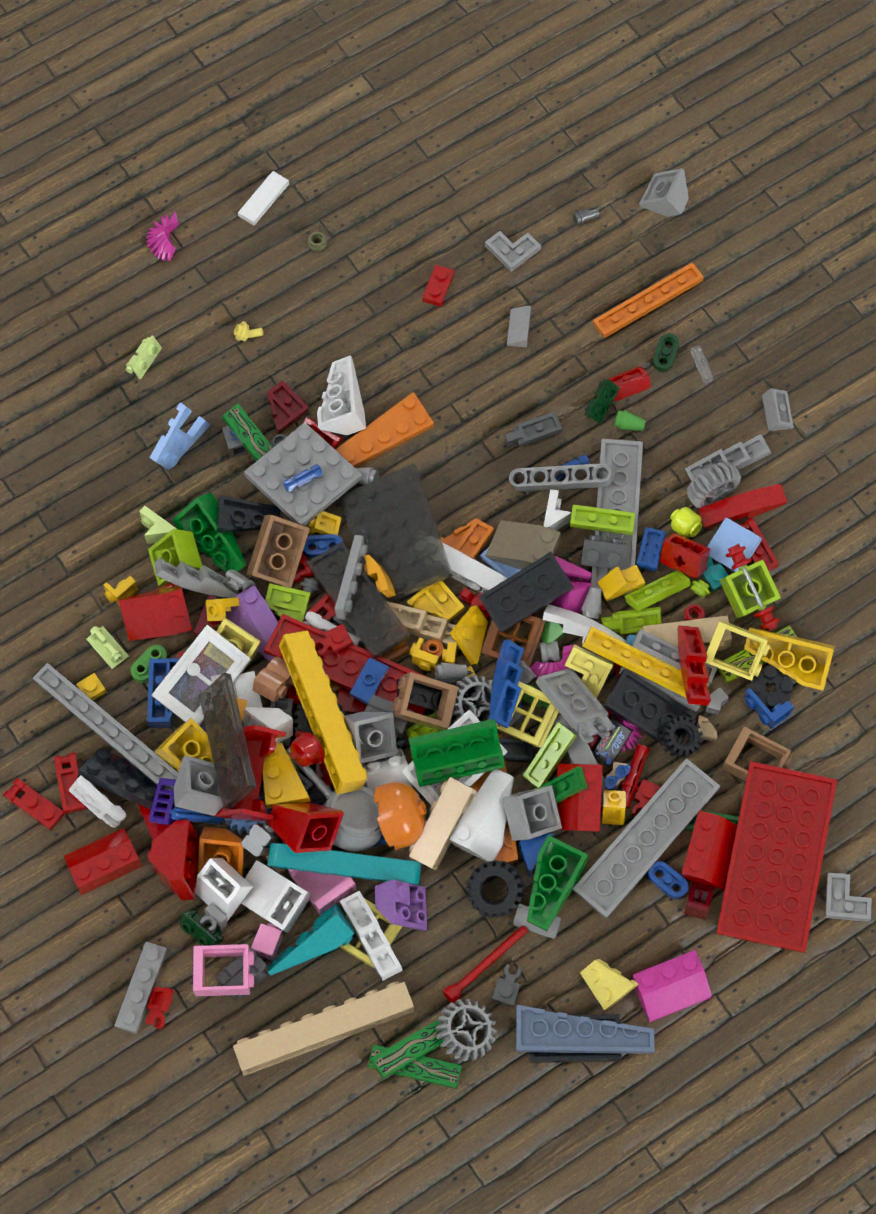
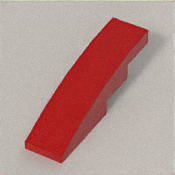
M776 484L717 501L699 508L698 511L704 528L707 530L722 524L725 518L733 522L745 517L753 518L785 505L788 501L782 485Z
M679 625L677 628L678 649L688 704L709 706L711 701L707 687L709 675L705 665L708 656L699 627Z

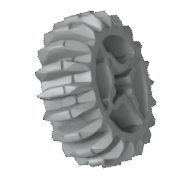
M720 462L709 469L707 468L699 476L695 477V480L688 486L686 493L696 508H702L727 498L739 485L741 476L731 462Z
M472 675L471 678L468 676L464 677L463 682L461 680L456 682V686L459 688L452 716H455L452 723H455L465 714L462 706L466 708V711L470 710L476 717H479L481 712L488 711V714L482 721L490 720V699L493 680L489 679L486 681L485 676L478 678L477 675ZM470 687H475L470 697H463ZM485 694L489 700V703L485 700ZM472 701H477L476 703H478V706L480 707L475 708Z
M459 999L455 1004H448V1009L444 1008L441 1011L443 1016L437 1018L440 1025H437L435 1029L441 1033L437 1035L436 1039H443L444 1042L440 1047L447 1046L449 1048L446 1052L448 1055L454 1052V1059L462 1056L463 1061H467L469 1057L474 1061L478 1056L483 1057L485 1051L491 1050L490 1044H493L496 1040L492 1035L497 1033V1030L491 1027L496 1024V1021L489 1020L492 1013L486 1014L484 1012L486 1006L483 1005L481 1008H478V1001H474L471 1005L470 999H466L464 1002ZM457 1014V1027L451 1030V1021L454 1015ZM470 1016L475 1018L477 1022L473 1021ZM463 1027H464V1029H468V1030L473 1029V1030H471L470 1032L464 1031V1030L460 1031ZM481 1030V1040L476 1046V1032ZM455 1038L460 1039L463 1045L460 1044Z

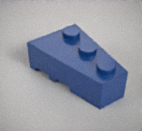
M149 659L147 722L150 728L173 727L177 715L151 695L180 659ZM187 670L169 692L181 703L191 679Z

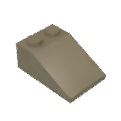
M501 520L485 557L522 570L549 552L555 555L561 533L541 525Z

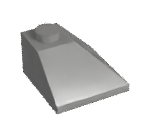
M680 168L655 173L639 205L642 208L666 217L682 214L689 199L684 170Z

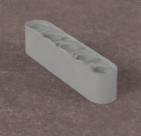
M606 464L518 468L510 473L509 480L515 490L524 492L606 487L612 483L613 475ZM600 472L608 473L605 479L597 478ZM559 474L566 475L565 480L561 482L556 481V478ZM578 474H587L584 480H577ZM539 475L546 476L543 482H535ZM517 477H525L521 484L515 483Z

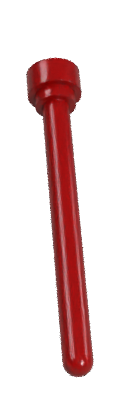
M524 925L520 926L461 981L452 986L448 985L442 991L446 999L454 1004L457 1000L461 999L462 991L528 932V928Z

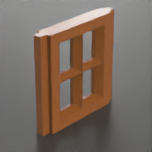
M529 616L522 620L532 624L528 638L524 639L516 636L521 622L515 625L512 634L506 632L501 634L492 620L481 653L498 659L500 651L494 649L499 635L511 638L510 641L513 643L514 640L526 643L520 661L524 660L530 668L546 621L534 616Z

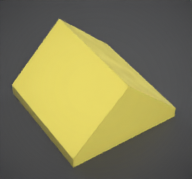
M224 618L216 632L247 655L251 662L257 654L261 641L227 618ZM209 643L203 653L226 669H229L235 662L212 643Z

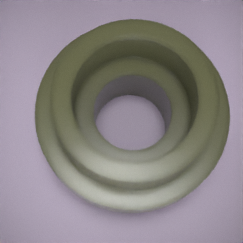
M313 232L308 237V247L313 251L325 249L327 246L326 236L321 232Z

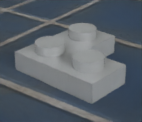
M499 231L485 242V247L510 272L541 250V245L529 233L525 234L515 243H512Z
M827 873L825 918L870 922L872 898L849 896V874Z

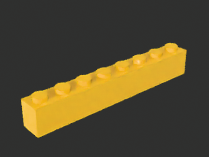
M308 630L285 634L279 644V648L313 735L323 748L324 763L335 791L339 795L361 790L367 780V772L365 768H362L359 752L354 748L351 732L347 730L344 723V714L338 708L337 697L335 693H332L329 677L325 674L322 667V659L315 650V642L310 637Z

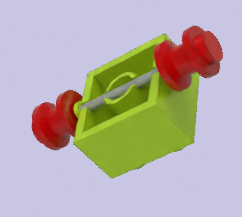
M740 544L728 548L729 553L725 555L728 558H732L734 562L731 567L732 570L736 568L739 570L719 579L737 618L758 609L759 612L755 613L754 617L761 619L762 625L760 629L771 631L778 627L777 623L780 622V619L773 617L772 611L774 606L766 608V605L781 598L764 561L760 560L749 566L745 565L752 561L751 558H746L743 553L746 547H740Z

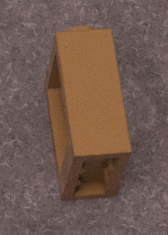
M412 672L404 674L398 683L399 695L393 703L394 717L439 731L446 730L450 725L459 687ZM413 682L442 690L436 719L407 711Z
M744 726L724 762L722 770L746 781L748 771L737 766L736 762L747 742L781 759L777 767L788 769L792 761L789 758L791 750Z

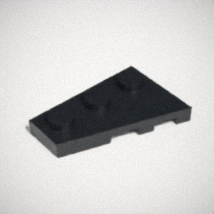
M220 495L217 503L216 533L260 530L264 516L273 515L280 518V509L277 506Z

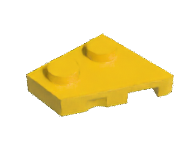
M438 576L407 601L410 607L424 610L427 614L447 619L448 622L465 610L463 604Z

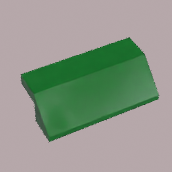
M495 719L409 738L419 787L448 781L450 777L457 779L505 767Z

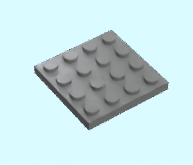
M303 423L244 471V476L294 523L306 526L362 479V474L306 423ZM316 464L320 466L322 476L316 479L313 477L312 481L300 487L296 486V489L291 492L286 491L283 485L285 480L293 479L294 475L306 469L310 470V467Z

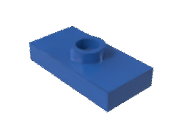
M645 527L636 563L638 568L657 571L665 539V531Z
M369 657L350 692V696L368 705L372 695H375L389 666Z

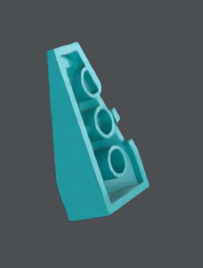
M336 903L313 922L315 925L310 932H302L298 936L299 938L296 940L294 947H287L268 966V973L270 975L337 949L341 944L345 946L353 939L354 928Z

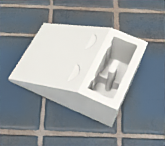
M256 860L245 878L253 888L241 904L289 933L312 895Z

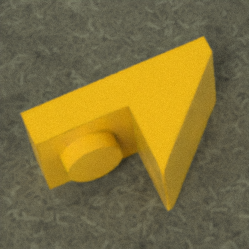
M637 565L622 571H620L619 567H615L599 580L597 584L602 589L601 592L605 600L609 601L644 587L645 581Z

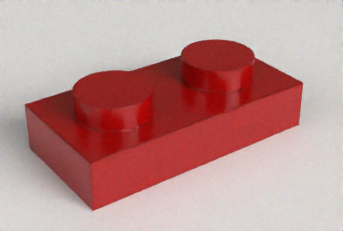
M435 264L423 294L422 302L442 307L454 277V270Z

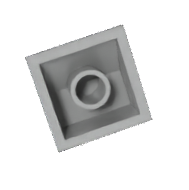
M359 712L344 716V723L347 730L351 732L354 748L359 752L360 763L397 755L394 716L392 712Z
M184 756L174 785L175 807L215 816L227 803L224 766Z
M552 785L518 792L502 798L512 841L529 840L562 828Z

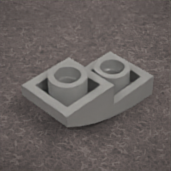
M228 570L226 572L228 585L235 590L245 591L254 585L257 587L255 582L236 570Z

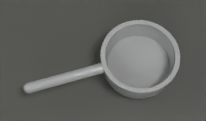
M290 748L287 749V754L289 755L291 753ZM297 764L327 798L323 806L344 812L333 844L347 851H363L374 846L382 835L377 819L379 817V803H374L375 792L363 786L361 790L337 795L336 791L333 792L310 766L303 767Z

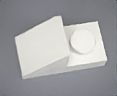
M550 489L544 527L556 531L571 521L572 513L560 510L562 499L558 498L559 491Z

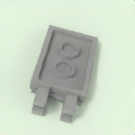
M568 668L538 677L536 684L568 724L576 731L579 730V737L586 744L593 742L594 738L592 736L596 734L602 739L609 737V730H612L614 725L607 717L608 712L573 669Z

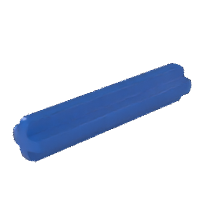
M174 807L170 811L173 820H189L192 822L220 824V822L224 821V818L180 807Z

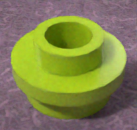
M700 579L698 582L693 580L690 589L695 594L705 598L706 595L711 593L708 590L710 586Z

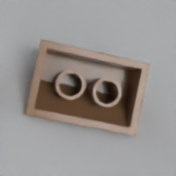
M265 515L246 576L291 588L310 528L273 515Z

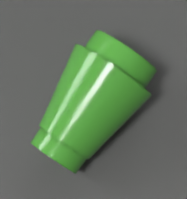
M618 410L614 426L622 430L643 431L646 420L626 410Z

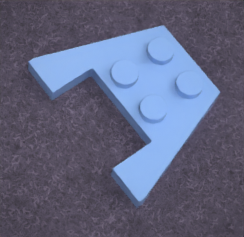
M181 402L176 408L179 411L175 419L171 418L168 423L171 427L167 435L161 436L150 456L152 460L168 470L177 464L185 452L211 425L199 416L187 433L182 431L180 427L192 410Z

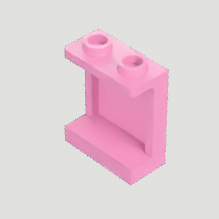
M288 869L289 876L295 884L312 895L309 902L320 915L334 903H339L340 900L356 890L355 882L351 877Z

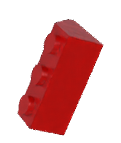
M558 764L557 777L575 767H582L587 785L586 789L556 804L562 826L558 830L600 832L602 765Z
M699 810L681 876L688 881L724 890L737 825L722 816Z
M124 828L64 856L81 895L142 867Z

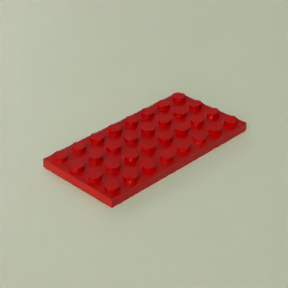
M750 761L716 931L717 935L805 953L837 779Z

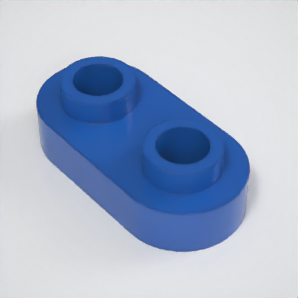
M335 534L307 536L303 552L309 558L336 557L343 552V540ZM335 545L337 548L330 549V546ZM311 546L316 547L315 550H309Z
M655 862L649 869V880L670 898L681 899L686 895L688 890L687 881L666 863ZM661 872L663 877L658 878L655 873ZM678 886L680 891L675 892L672 887Z

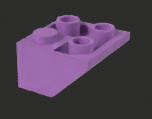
M390 880L375 886V906L391 924L421 931L427 930L425 887L397 880Z

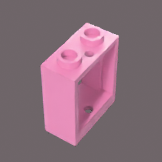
M249 945L194 946L193 991L195 996L250 995V987H254V973L250 974V965H254V951H250ZM243 956V986L205 987V957Z

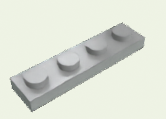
M354 536L335 606L337 619L345 620L347 612L350 613L352 609L351 596L356 593V578L362 572L361 559L367 553V545L364 544L363 536Z
M145 942L115 1022V1028L137 1034L167 954V948Z

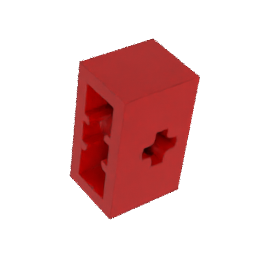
M673 533L663 542L660 563L667 565L671 569L683 572L689 577L697 578L707 569L711 549Z

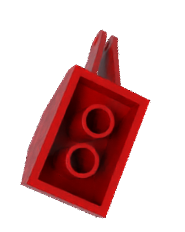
M138 804L153 839L152 848L148 851L149 863L153 865L155 873L159 875L162 882L181 901L194 900L200 839L189 820H176L171 825L149 822L151 810Z

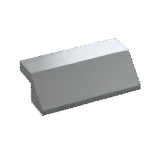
M642 629L639 630L631 646L681 670L678 647ZM705 663L709 675L707 687H709L717 667ZM622 666L621 669H620L619 674H621V672H622L623 669H627V668H625V667ZM629 670L679 704L695 712L700 707V705L688 704L687 698Z

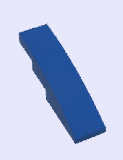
M510 640L503 641L497 660L490 699V720L495 719L496 723L504 728L509 727L522 689L517 685L523 670L519 663L524 649Z

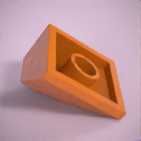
M204 826L199 841L198 874L210 858H223L243 877L244 847L241 844L243 840L227 829Z

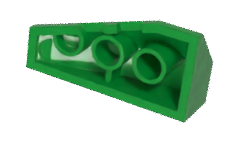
M212 492L197 497L172 520L178 530L193 532L198 550L209 555L213 559V563L225 573L228 570L239 572L246 566V563L233 532L216 533L218 501Z
M549 835L547 836L537 857L527 922L548 931L586 868L588 854Z

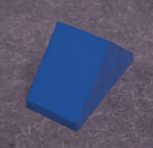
M550 832L529 840H519L520 852L527 876L532 877L536 870L538 853L547 836L553 837V834Z

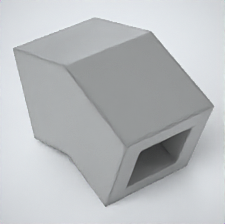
M721 688L710 694L711 701L709 706L706 707L705 712L719 715L720 707L728 702L729 697Z

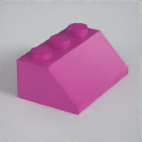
M695 950L632 976V980L638 983L634 989L649 1023L712 998L705 970Z

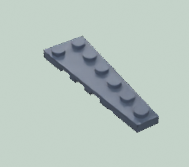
M517 1005L516 1052L654 1054V1029L623 1023L617 1024L616 1022L606 1020H594L583 1016H571L566 1013H554L544 1009Z

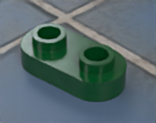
M667 333L659 339L653 358V366L659 372H667L673 367L679 348V339L676 335Z

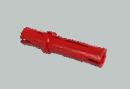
M644 745L636 746L629 774L621 783V791L626 792L625 809L630 808L634 793L638 791L639 786L637 784L650 751Z

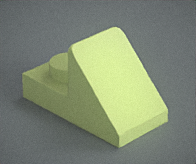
M146 506L139 511L142 524L149 529L145 534L147 544L156 543L171 530L177 529Z

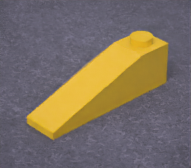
M749 628V631L768 638L767 644L770 645L766 657L762 656L761 660L774 666L780 672L793 678L803 686L824 690L835 646ZM747 638L744 649L756 655L760 642Z
M192 718L172 733L155 751L177 772H179L184 756L220 765L219 757L214 752L207 733Z

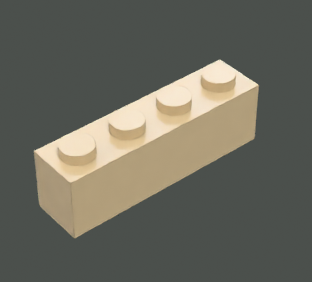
M727 615L643 626L642 630L678 647L677 628L679 625L699 627L705 650H708L719 619L728 623L729 620ZM725 629L717 651L730 647L732 641L731 631Z
M451 777L442 784L440 789L441 795L438 801L435 800L430 808L431 815L428 820H425V826L420 838L409 849L411 852L409 857L434 870L438 869L451 843L449 839L477 793L474 789Z

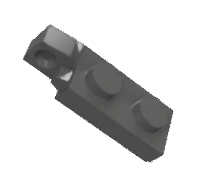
M551 412L518 424L516 428L512 429V433L505 435L504 441L507 447L517 444L525 446L561 433L562 427L555 412Z

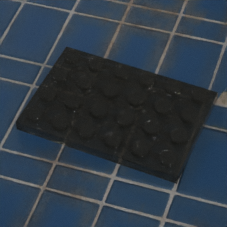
M414 463L339 497L352 539L354 540L355 535L363 536L364 544L367 545L366 555H370L381 565L392 582L396 596L387 598L382 592L378 591L376 581L366 574L364 569L366 560L365 557H362V570L371 598L377 602L376 608L386 605L387 601L393 602L453 576L417 466Z

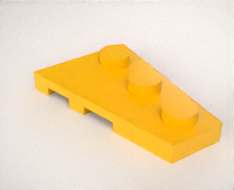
M277 743L274 753H271L269 757L264 759L263 781L267 809L273 808L274 804L310 802L311 800L283 744Z

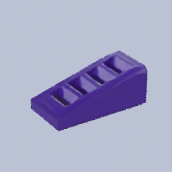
M159 778L149 822L171 825L176 821L171 818L172 814L170 813L171 809L175 807V779ZM165 785L173 786L172 790H165ZM164 794L170 795V799H165ZM163 803L168 804L167 808L163 807Z

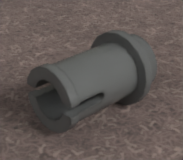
M596 206L582 211L576 210L573 213V220L576 225H583L586 221L599 218V211Z

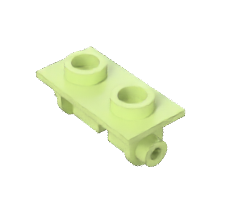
M153 335L142 340L141 345L136 350V353L139 355H133L126 364L125 370L130 374L135 372L139 379H142L162 349Z
M94 626L90 630L91 635L86 640L111 669H114L129 657L103 626L101 628Z

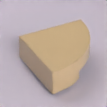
M699 716L697 725L699 724L701 728L698 731L703 733L700 738L717 742V731L707 718Z

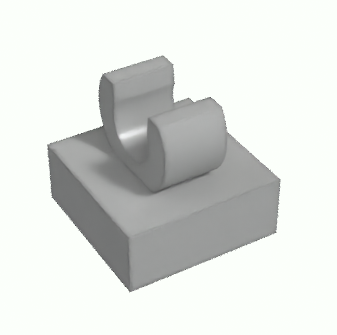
M211 903L205 908V916L201 918L200 925L204 926L206 923H211L212 926L208 929L210 934H213L216 929L222 932L227 927V916Z

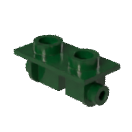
M609 379L600 381L594 393L597 398L596 400L591 398L587 408L584 410L586 411L584 415L601 423L620 387Z
M190 909L187 913L183 912L179 925L185 933L195 938L201 946L216 945V943L220 944L223 941L222 932L218 929L213 934L208 932L212 924H209L206 928L200 925V920L203 916L196 910Z

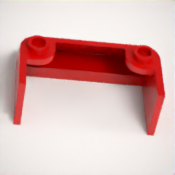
M251 725L232 729L226 733L220 765L224 766L227 803L217 812L216 817L254 822L273 820L274 815L266 814L267 808L264 801L259 800L264 759L269 757L271 753H274L276 749L275 739L286 737V732Z

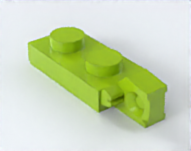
M660 607L644 608L638 612L636 610L619 611L612 613L610 617L601 618L603 626L610 630L613 629L614 632H619L620 634L637 633L640 629H643V626L662 624Z

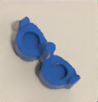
M629 764L619 765L615 770L616 776H608L605 779V789L613 790L618 780L623 779L629 774L631 766Z

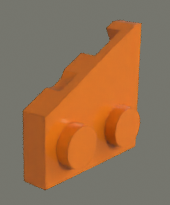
M476 518L468 522L466 526L454 530L453 534L444 539L441 537L438 540L475 560L494 533V528Z

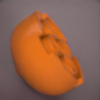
M394 781L377 786L374 793V803H379V817L377 819L387 844L394 846L395 850L415 844L425 826V814L427 813L425 803L421 801L415 789L404 782Z

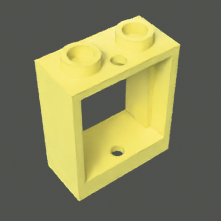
M719 619L706 652L708 658L705 663L752 681L754 676L758 677L762 665L759 664L761 657H766L770 645L767 644L768 638ZM725 629L760 642L749 671L714 658Z

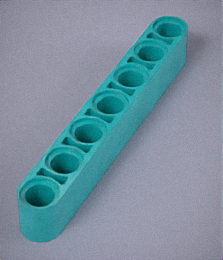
M270 843L267 866L383 882L397 880L414 885H419L421 872L420 862L332 850L294 853L288 845Z

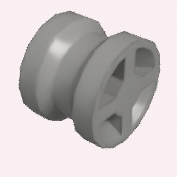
M552 641L551 644L540 643L542 663L560 661L557 641Z

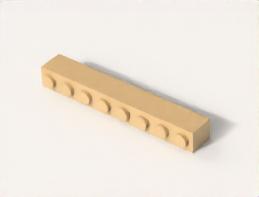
M398 981L390 983L386 986V989L381 991L377 989L371 990L365 994V997L347 999L341 1006H328L322 1010V1013L316 1015L310 1013L303 1016L298 1022H285L280 1025L279 1029L274 1031L267 1029L260 1032L255 1038L250 1039L246 1037L238 1040L237 1044L233 1045L243 1076L414 1013V1005L405 982L400 984Z

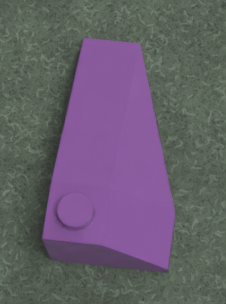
M254 585L235 596V598L239 597L240 606H233L231 611H225L226 618L260 640L258 652L270 662L275 657L264 653V649L278 621Z

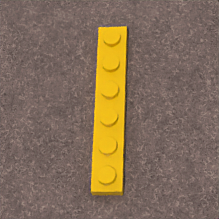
M591 626L582 647L686 698L681 670Z

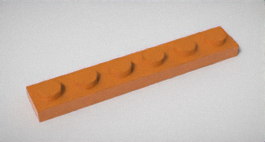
M690 263L595 318L593 325L601 336L606 338L703 281L704 276L693 263Z

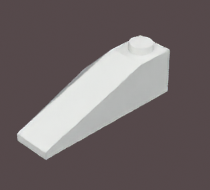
M350 355L332 362L327 378L328 387L326 392H323V403L317 411L318 427L320 430L350 435L366 429L365 412L353 359Z
M498 769L492 770L453 831L449 840L454 846L485 861L496 859L503 846L504 830L507 824V816L502 798L511 795L514 781L513 776Z

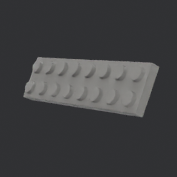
M602 439L600 464H606L610 468L613 481L606 487H598L597 508L633 512L636 514L633 535L595 530V535L602 536V540L610 541V538L623 539V543H627L623 568L625 570L635 566L643 442ZM600 472L599 479H605L608 473ZM592 566L591 587L599 588L597 582L613 569Z
M686 758L575 885L572 891L607 919L644 877L652 865L657 862L695 818L698 811L720 789V785Z

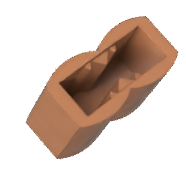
M278 656L273 658L267 667L261 670L255 677L252 691L273 702L284 698L288 689L291 686L294 687L285 661Z

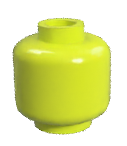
M683 507L680 510L676 509L670 517L672 520L671 528L685 538L695 537L702 528L701 517L688 507Z

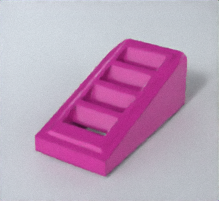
M554 556L570 581L591 583V572Z

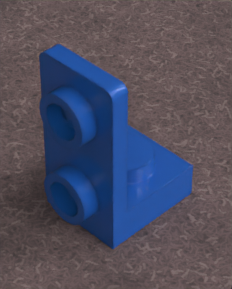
M751 688L745 691L744 701L750 709L754 708L759 714L760 721L771 729L792 714L794 707L789 701L783 705L781 703L777 704L770 712Z

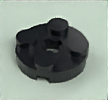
M767 666L760 670L758 677L754 676L752 681L750 680L749 688L752 689L768 709H773L777 704L781 703L783 705L790 700L793 683L788 675L783 674L773 666ZM766 685H774L776 692L770 691L768 693Z

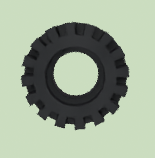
M679 716L668 721L665 727L661 729L663 734L660 735V739L663 738L664 740L661 742V745L666 746L664 749L666 752H671L669 755L685 757L700 748L699 744L703 740L700 736L703 733L698 731L701 727L699 724H694L696 722L694 719L689 720L690 717L688 716L684 718ZM677 729H683L687 732L688 742L685 745L676 742L674 734Z

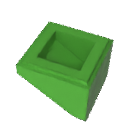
M546 621L540 640L546 644H551L552 641L558 642L562 640L565 633L562 632L563 628L559 623Z

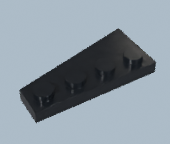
M463 678L435 679L456 686L457 681L461 680L463 682ZM397 679V680H396V682H397V697H398L399 691H400V689H398V683H399V680H400V679ZM413 682L408 704L438 711L442 690ZM470 687L463 697H470L475 687ZM472 701L475 708L480 707L478 706V703H476L477 701ZM462 706L464 713H466V708ZM483 712L477 717L479 721L483 720Z

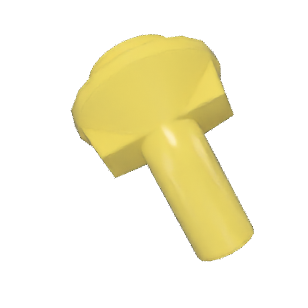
M245 321L237 324L234 329V335H236L235 338L238 341H246L248 338L264 335L262 328L249 330V325Z

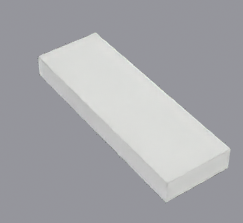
M272 171L240 209L238 216L255 226L289 185V180Z

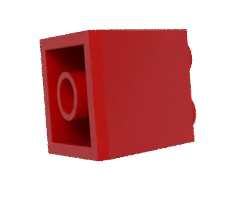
M310 802L274 804L270 814L274 815L273 820H268L267 823L294 853L330 851L344 812Z

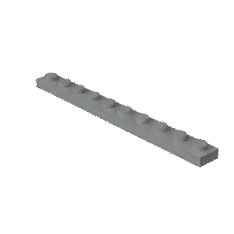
M47 663L33 677V680L155 784L158 785L159 778L177 779L178 772L51 665ZM165 785V790H172L173 786Z

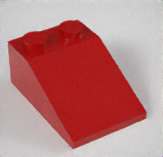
M178 585L118 600L129 641L169 636L192 630L182 587Z

